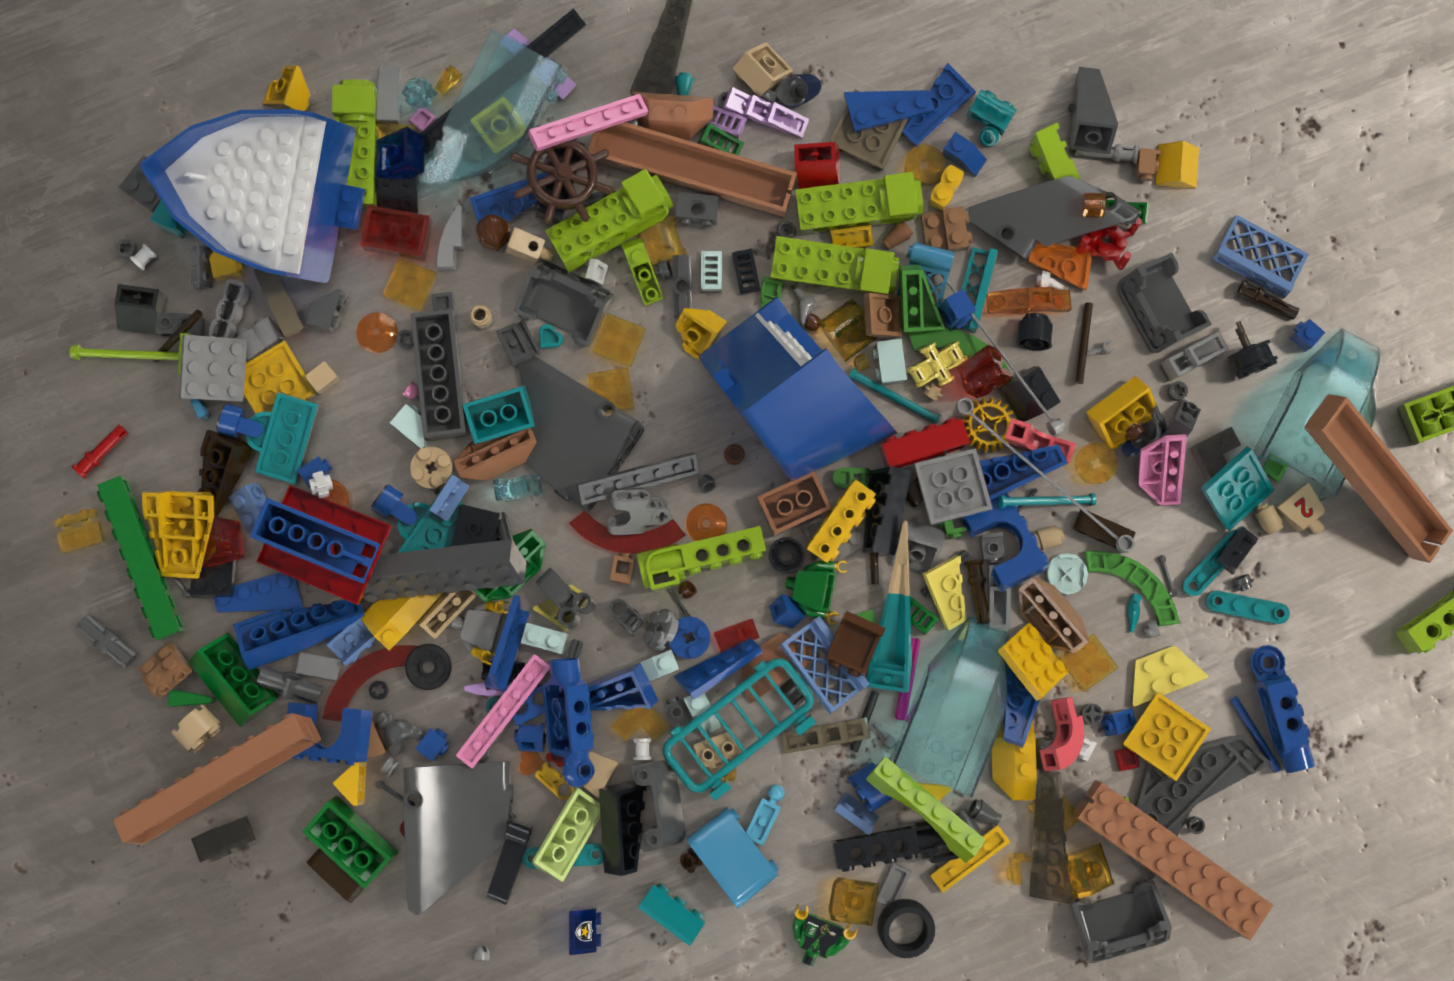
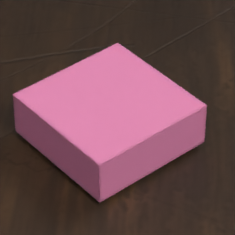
M421 105L408 121L422 132L436 121L437 118Z

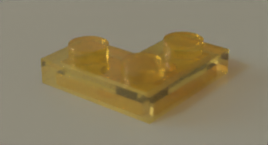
M653 708L628 709L611 727L625 741L642 727L656 742L670 728V725Z

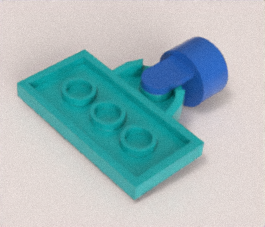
M277 392L272 412H260L247 419L245 418V408L227 403L220 411L216 430L219 434L232 438H237L240 433L246 435L247 443L253 449L260 452L255 469L256 473L296 484L299 477L297 470L302 466L319 404Z
M390 484L385 485L372 503L371 510L385 520L390 514L398 518L397 528L400 535L406 541L397 553L454 546L451 544L461 504L465 505L460 501L449 520L445 521L429 511L434 502L431 506L416 502L405 505L400 501L404 494Z

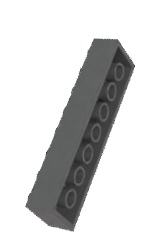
M512 539L381 555L378 559L363 598L366 602H376L377 600L385 599L395 600L402 597L413 598L420 595L454 593L463 590L473 591L481 588L524 584L526 560Z

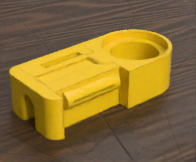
M545 762L535 773V777L558 798L562 800L569 799L574 791V787L570 786L571 792L568 796H562L559 793V787L561 784L568 783L565 781L564 776L561 777V774L551 765L548 766L549 762Z

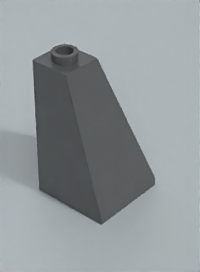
M1079 67L1075 81L1069 149L1110 154L1118 128V121L1100 69Z

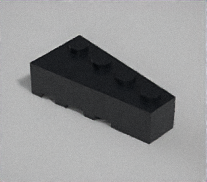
M889 466L869 471L868 488L876 493L874 496L876 501L870 509L866 508L863 553L879 556L895 555L912 470Z
M627 781L599 789L604 873L624 876L637 872L640 851L638 835L642 832L643 825L640 823L641 810L645 808V802L642 800L643 792L647 791V786H640L635 781Z

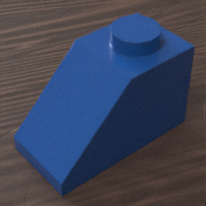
M957 132L953 134L941 154L975 177L987 161L985 156L971 141Z

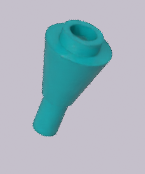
M679 72V76H675L677 95L689 96L695 78L691 77L690 73Z

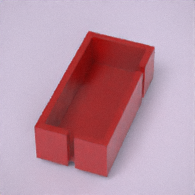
M954 417L945 420L940 426H937L936 423L925 426L918 433L916 430H911L904 433V436L898 439L896 436L886 438L882 442L879 451L885 467L903 468L941 456L944 453L943 451L946 450L947 453L964 449L970 441L963 419L957 420Z

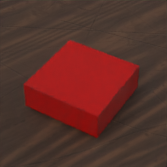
M1128 748L1114 751L1119 772L1140 767L1138 755Z

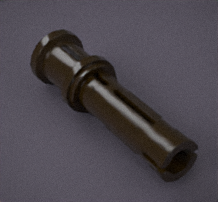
M1245 279L1241 282L1236 292L1237 297L1242 296L1251 300L1254 305H1264L1292 320L1296 318L1300 309L1266 293L1262 287L1257 288L1249 284Z
M981 559L965 562V567L968 568L969 579L967 581L969 586L972 587L977 624H986V622L990 623L991 621L984 587L987 580L983 575L982 565L984 562Z

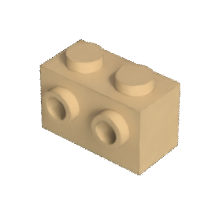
M728 732L711 738L728 762L741 753L740 748ZM707 740L693 745L698 758L708 771L719 767L718 763L722 762V760Z

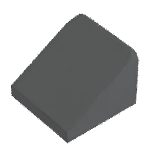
M791 678L780 687V690L794 708L805 700L804 695Z

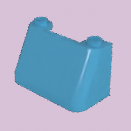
M726 807L689 835L686 840L737 908H740L778 876L777 871L779 868L772 859L768 861L738 822L740 816L734 808L729 810Z

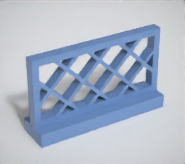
M1236 215L1219 248L1214 253L1212 260L1285 298L1292 291L1294 283L1309 254ZM1236 223L1243 225L1246 233L1238 235L1235 229ZM1252 235H1261L1264 243L1255 244ZM1248 236L1251 246L1242 248L1239 238ZM1235 240L1238 249L1231 250L1225 247L1227 241ZM1278 244L1282 249V253L1274 254L1271 245ZM1266 246L1269 256L1260 258L1257 248ZM1253 249L1256 259L1249 260L1245 257L1244 251ZM1296 254L1300 256V262L1292 264L1289 255ZM1284 256L1287 266L1279 268L1275 258ZM1271 259L1274 269L1267 270L1264 268L1262 261ZM1289 269L1292 277L1290 281L1282 278L1280 271Z
M819 616L779 646L827 712L831 714L867 687L869 682L864 676L860 675L857 678L848 674V670L843 667L836 669L838 677L829 675V661L816 658L817 649L822 650L826 657L834 638L832 632ZM808 631L812 636V643L804 641V632ZM790 642L799 644L798 653L792 652L788 647ZM803 646L812 647V657L803 655ZM802 659L811 661V671L806 670L802 666ZM816 663L825 665L824 674L815 672ZM815 677L824 678L823 688L816 685ZM828 680L837 682V691L828 689ZM842 683L849 686L852 691L850 694L841 692ZM828 694L836 695V704L834 706L827 700Z

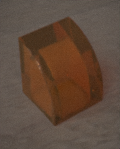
M1083 193V217L1104 218L1106 210L1105 193Z
M331 479L333 490H329V496H326L324 499L352 509L353 499L349 489L340 482Z

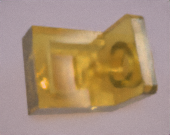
M1026 852L1014 853V857L1008 858L1009 867H1006L1007 879L1011 880L1013 885L1023 884L1020 863L1033 860L1031 856H1027Z

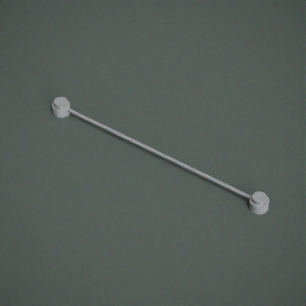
M947 280L948 286L951 288V290H952V291L954 292V294H955L957 291L954 289V287L951 285V283ZM972 314L971 316L1049 418L1050 421L1046 423L1048 432L1053 437L1062 434L1065 429L1063 421L1060 418L1053 419L976 316Z
M962 398L956 403L955 410L959 415H971L1116 539L1118 551L1126 553L1134 548L1135 542L1130 535L1117 537L972 413L974 404L969 398Z

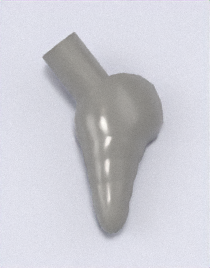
M797 287L793 290V293L799 300L800 323L805 325L808 316L816 307L817 302L813 296L805 295L801 288Z

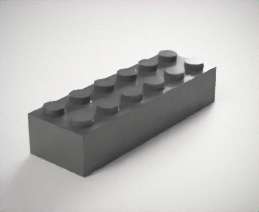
M452 309L411 314L423 436L426 440L467 436V418L462 405L465 404L455 313Z

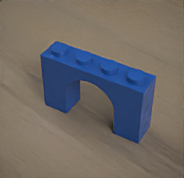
M998 498L990 501L992 510L962 517L961 522L964 527H967V533L970 538L993 528H1003L1012 532L1018 539L1020 553L1013 559L994 567L991 572L1000 592L1044 572L1048 566V558L1037 546V538L1029 532L1027 528L1028 523L1024 516H1020L1017 510L1018 506L1000 508Z
M289 702L287 715L294 713L310 717L316 727L318 705ZM343 708L340 734L332 746L326 748L318 742L292 758L303 759L304 756H309L310 761H322V758H327L328 763H340V760H345V765H354L355 762H367L373 711Z

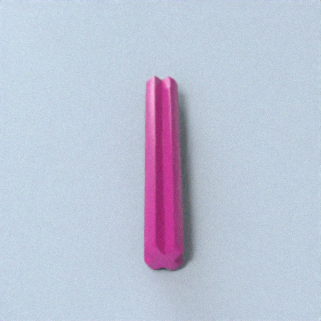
M911 638L912 670L910 674V688L907 693L899 692L895 719L905 721L907 719L921 642L917 638Z

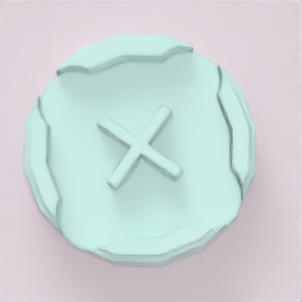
M1065 553L1051 559L1046 568L1045 575L1046 581L1054 585L1061 594L1070 595L1075 594L1084 587L1088 572L1085 563L1078 556Z

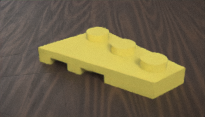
M956 555L922 573L946 630H951L966 621L965 601L961 588L963 578L962 574H960V555Z

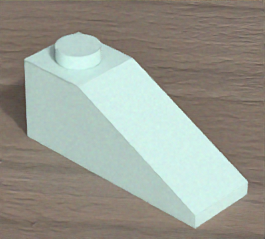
M672 650L639 662L642 664L649 681L680 670Z

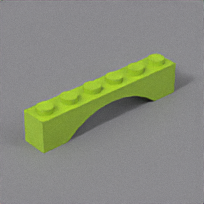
M886 756L867 776L866 780L881 793L902 802L923 817L938 832L947 847L965 863L972 859L985 843L986 839Z

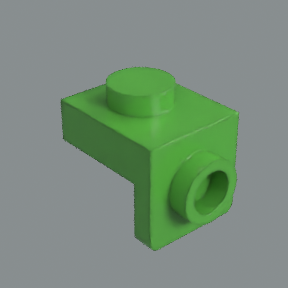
M952 520L938 523L939 528H943L946 531L945 536L950 535L951 539L962 537V533L967 531L966 526L954 529Z

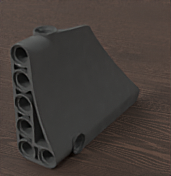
M533 355L531 359L519 363L521 386H526L533 411L535 426L531 427L537 440L526 460L527 464L555 489L554 492L557 495L589 512L597 501L581 505L579 503L576 483L617 473L641 438L644 427L639 420L617 408L612 402ZM608 410H613L610 416L605 417V413Z
M510 761L477 763L473 769L467 764L403 768L408 910L413 914L419 915L504 844L510 803L514 801ZM412 794L418 795L420 799L416 806L412 805L409 801Z

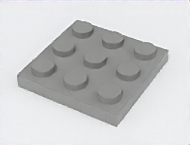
M182 335L179 398L243 402L247 339Z
M976 448L914 464L930 525L992 510Z

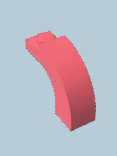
M1012 418L1005 439L1010 444L1026 452L1059 444L1068 464L1071 463L1076 448V443L1042 433L1036 430L1032 424Z
M1072 697L1051 700L1057 730L1053 743L1039 750L1044 771L1062 770L1070 766L1081 751L1084 739V722L1082 715H1076Z

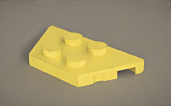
M1173 645L1134 661L1133 698L1131 705L1135 707L1153 699L1157 692L1165 695L1209 677Z

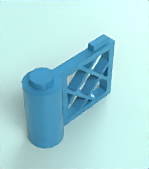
M914 242L913 246L909 245L906 255L907 258H910L908 265L919 264L928 283L932 287L931 292L934 291L938 297L936 304L938 308L943 299L955 252ZM935 273L944 275L942 283L934 286L929 278Z

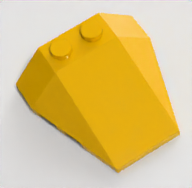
M195 491L142 492L144 519H148L151 529L149 535L150 539L153 538L157 550L154 552L161 575L164 577L199 578L214 519L213 495L210 492Z

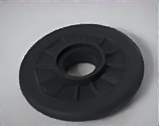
M423 644L414 648L408 655L405 663V672L409 681L417 688L433 690L439 688L448 680L451 673V660L447 652L441 647L434 644ZM424 662H433L434 670L431 673L423 671L422 666Z

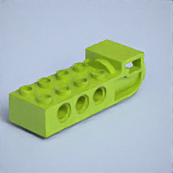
M347 79L341 80L339 85H332V114L334 115V120L355 128V140L347 185L365 189L362 208L377 209L375 172H378L379 124L376 120L378 90L375 84L368 80Z
M644 169L622 181L621 189L585 208L589 215L588 222H583L579 214L576 213L545 230L568 273L590 262V258L595 259L658 224L668 215L669 209L673 207V204L657 175L651 177L647 169Z
M913 172L884 175V178L795 190L801 235L830 232L833 229L871 224V226L901 223L902 221L907 222L923 214L921 182L919 178L914 179Z
M777 236L771 278L866 293L888 294L895 292L900 258L894 257V252Z
M1454 386L1398 407L1413 445L1454 431Z
M761 526L682 545L674 544L637 553V559L645 589L651 588L653 592L680 586V581L686 579V572H689V575L702 573L701 569L707 567L710 570L722 568V564L728 562L732 566L742 563V559L749 557L750 561L761 559L763 554L766 553V547ZM740 542H745L748 544L749 549L747 551H740L737 545ZM725 547L729 552L726 556H719L717 549ZM699 552H706L708 554V558L705 561H699L696 556ZM665 574L669 575L670 580L675 579L656 585L654 582V577Z
M1454 590L1394 632L1409 653L1417 652L1419 654L1423 651L1427 653L1436 647L1434 643L1440 639L1444 641L1453 635L1451 631L1454 630Z

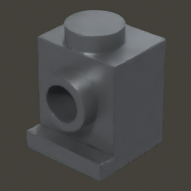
M1002 532L981 534L979 536L982 560H988V564L1000 563V559L1005 558ZM991 544L996 545V552L990 550Z

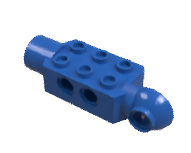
M1263 645L1252 654L1251 668L1256 675V689L1273 747L1282 758L1286 773L1315 767L1308 739L1310 731L1308 726L1304 725L1302 718L1304 710L1302 705L1298 704L1296 698L1298 695L1295 683H1292L1290 676L1286 675L1285 657L1277 647ZM1265 657H1268L1271 661L1269 668H1265L1263 665Z
M579 658L550 660L551 678L543 686L548 749L553 755L564 757L563 775L568 785L580 788L587 785L595 773L593 763L589 758V752L594 748V735L591 726L592 714L589 705L590 693L587 683L581 679Z

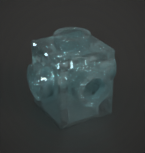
M425 78L410 79L405 84V89L401 92L406 97L405 101L413 108L429 106L433 98L438 94L432 88V84Z

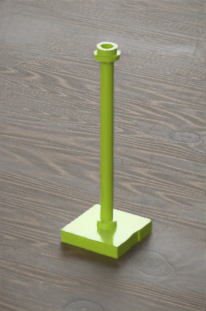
M180 333L179 352L84 349L81 345H75L70 347L69 353L70 357L75 360H80L82 357L179 360L178 375L180 376L182 335L191 334Z

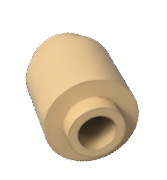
M477 305L472 308L470 319L474 326L479 329L488 328L493 321L489 309L483 305ZM480 316H485L483 320H479Z
M1265 503L1256 508L1257 513L1254 515L1263 531H1266L1268 535L1283 528V521L1273 504L1269 506Z
M1056 525L1037 530L1034 534L1038 541L1037 546L1042 551L1062 545V540H1064L1062 529L1057 528Z

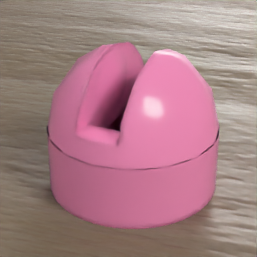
M412 381L403 395L408 399L418 398V385Z

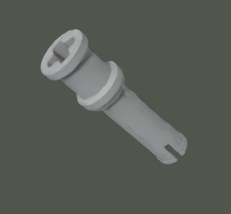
M1115 144V146H1112L1110 154L1075 150V156L1113 159L1115 162L1120 160L1132 161L1133 164H1136L1139 146L1127 147Z

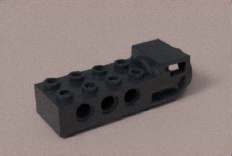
M927 821L915 822V825L875 832L870 835L864 834L831 841L835 865L842 872L855 870L854 866L862 865L863 868L876 866L875 862L883 861L884 864L894 863L900 857H904L905 860L918 858V854H920L922 860L927 859L931 863L959 859L952 851L938 854V847L945 846L946 843ZM896 840L902 841V847L899 850L893 849V843ZM875 844H881V851L878 854L872 853V847ZM854 848L861 850V854L857 858L851 857V851Z

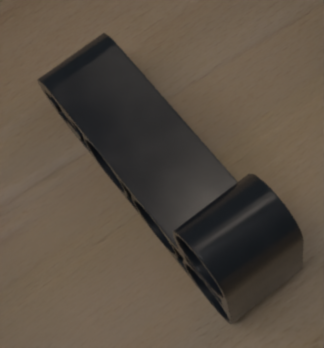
M515 819L510 821L505 835L506 840L486 899L507 905L522 863L523 853L527 848L533 830L532 825Z

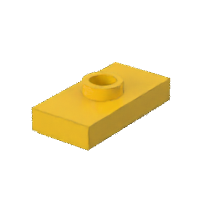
M871 224L830 230L832 244L855 248L874 245Z

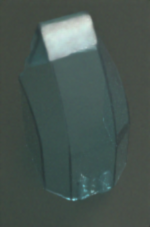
M491 29L442 128V131L445 132L442 141L438 140L436 142V150L429 159L420 181L433 184L467 181L486 175L511 160L510 155L512 153L518 154L529 142V129L535 128L540 124L550 103L556 101L559 95L557 89L560 84L565 83L569 74L566 72L568 68L550 57L546 58L526 47V44L507 34L503 35Z
M1341 328L1307 362L1294 372L1253 450L1258 460L1267 458L1283 463L1321 483L1324 488L1318 497L1320 502L1336 497L1346 478L1304 426L1328 394L1347 397L1372 428L1376 416L1381 354L1379 347Z
M972 616L966 619L927 665L889 760L901 769L973 798L999 732L1007 706L1008 664L997 650L1009 640V631L989 628L987 622L986 624H977V618Z

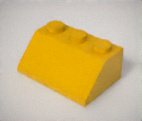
M1134 376L1089 409L1086 414L1092 427L1107 447L1113 451L1127 441L1125 439L1127 434L1125 431L1133 423L1137 425L1140 422L1143 424L1152 420L1151 411L1157 404L1150 387Z

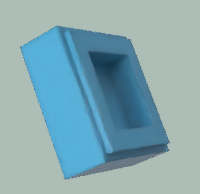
M202 399L190 400L199 419L205 421L210 418V414Z

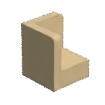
M325 361L305 375L306 379L320 395L340 381L339 377Z

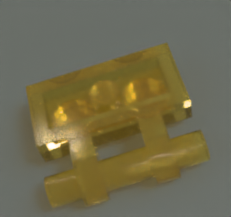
M86 508L80 510V513L73 515L65 514L62 515V518L54 520L57 528L64 526L65 531L57 533L62 553L66 554L105 542L100 522L91 523V518L98 516L96 508L90 510ZM82 521L83 526L73 528V523Z

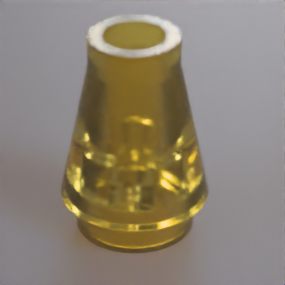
M450 64L448 68L445 67L435 89L444 96L462 81L461 77L463 74Z

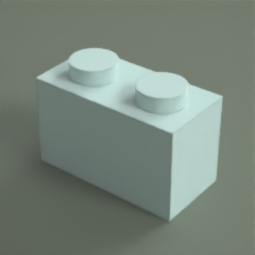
M902 339L877 342L876 348H872L873 359L878 362V368H875L876 380H880L882 386L905 383L907 375Z
M526 623L521 643L564 655L569 634Z

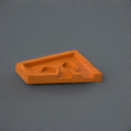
M1038 242L1028 257V263L1087 291L1092 254L1090 252L1077 254V247L1053 244L1045 247Z

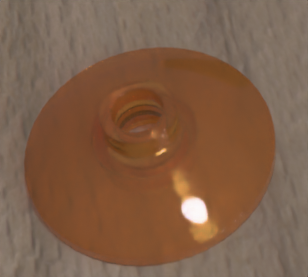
M381 312L370 313L363 317L356 331L359 344L365 350L372 353H382L389 350L395 344L398 334L395 321L389 315ZM374 328H379L380 330L377 335L372 333Z
M704 503L695 506L686 518L687 533L694 541L724 535L727 529V519L724 512L713 504ZM709 520L710 526L703 527L702 522Z

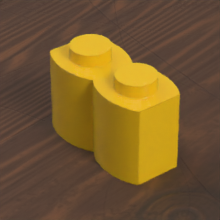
M949 165L944 170L939 183L933 189L928 205L937 211L946 209L953 194L961 184L964 171Z

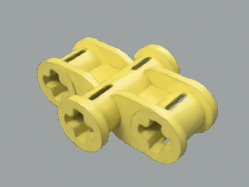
M958 340L948 344L939 351L935 347V342L919 350V353L923 354L925 359L906 369V372L910 373L915 382V388L925 385L934 378L938 380L937 385L939 387L955 379V376L951 375L949 370L968 359L961 351Z

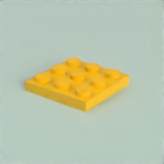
M285 340L246 363L244 395L255 414L264 411L272 412L277 392L304 400L317 395V392L306 379L304 370Z
M1030 622L1024 625L997 650L1036 701L1043 698L1069 672L1064 663L1058 659L1052 648L1043 640L1038 630Z
M1157 692L1122 745L1172 780L1177 781L1211 731V728Z

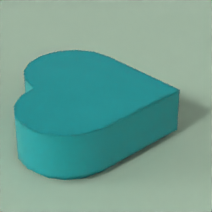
M544 324L539 329L540 349L559 348L564 342L563 336L555 331L552 325Z

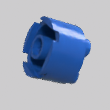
M689 616L678 619V629L672 642H669L670 648L677 656L683 659L700 657L707 651L710 645L708 627L702 620L696 617ZM692 632L695 641H690L689 644L685 643L684 635H689Z
M873 762L847 777L852 787H857L855 793L860 801H866L864 805L870 814L892 800V797L881 793L866 780L867 776L876 766Z

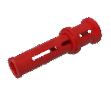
M118 424L91 452L86 451L84 453L85 456L76 465L73 464L71 467L82 478L86 479L87 474L95 466L98 467L100 465V460L128 432Z

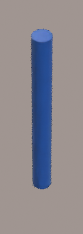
M1237 696L1230 699V702L1263 755L1270 761L1271 768L1275 773L1282 769L1239 698Z

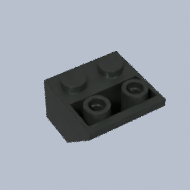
M118 284L114 304L117 329L156 334L157 312L163 313L166 294L159 289Z

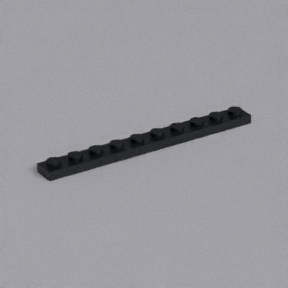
M574 8L417 135L414 138L416 142L429 155L466 125L471 118L487 108L587 26Z

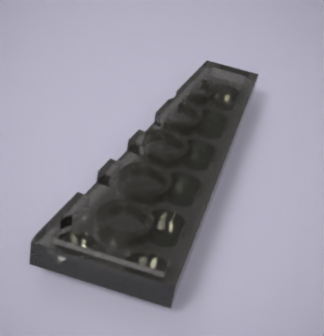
M667 0L665 9L651 38L650 45L646 50L642 64L631 86L630 94L632 92L672 94L693 0Z
M1040 769L1037 770L1029 897L1069 904L1072 903L1070 875H1068L1067 863H1069L1068 854H1066L1065 848L1067 839L1063 825L1065 817L1062 805L1061 772Z

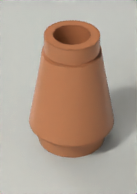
M902 221L900 224L897 223L882 241L890 250L911 239L910 236L913 235V232Z

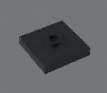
M461 504L451 545L459 546L496 541L502 514Z

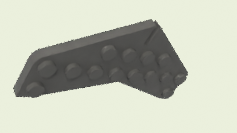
M1240 735L1200 745L1177 781L1172 780L1165 774L1162 775L1155 767L1148 763L1136 807L1178 836L1190 812L1198 803L1247 776L1262 770L1270 761L1246 737ZM1125 854L1150 881L1156 876Z

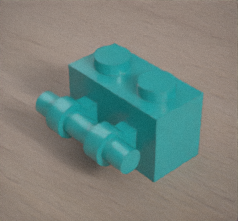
M981 89L967 116L984 126L996 127L1002 136L1017 109L1010 102L1001 101L996 98V95L991 91Z

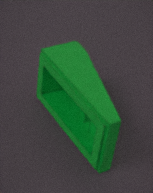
M711 123L705 126L697 142L698 144L728 152L732 143H734L736 146L731 154L739 155L744 145V142ZM711 132V133H713V135H712V137H711V139H710V141H709V140H707V137H708L709 133ZM717 136H719L721 138L718 144L716 145L714 144ZM726 139L728 140V143L725 149H723L721 147Z
M910 596V610L913 606L917 607L910 616L911 624L924 635H927L939 618ZM920 611H922L924 614L916 622L914 620L915 617L919 614ZM928 616L931 619L923 627L921 624Z
M170 690L167 706L216 703V698L181 690Z

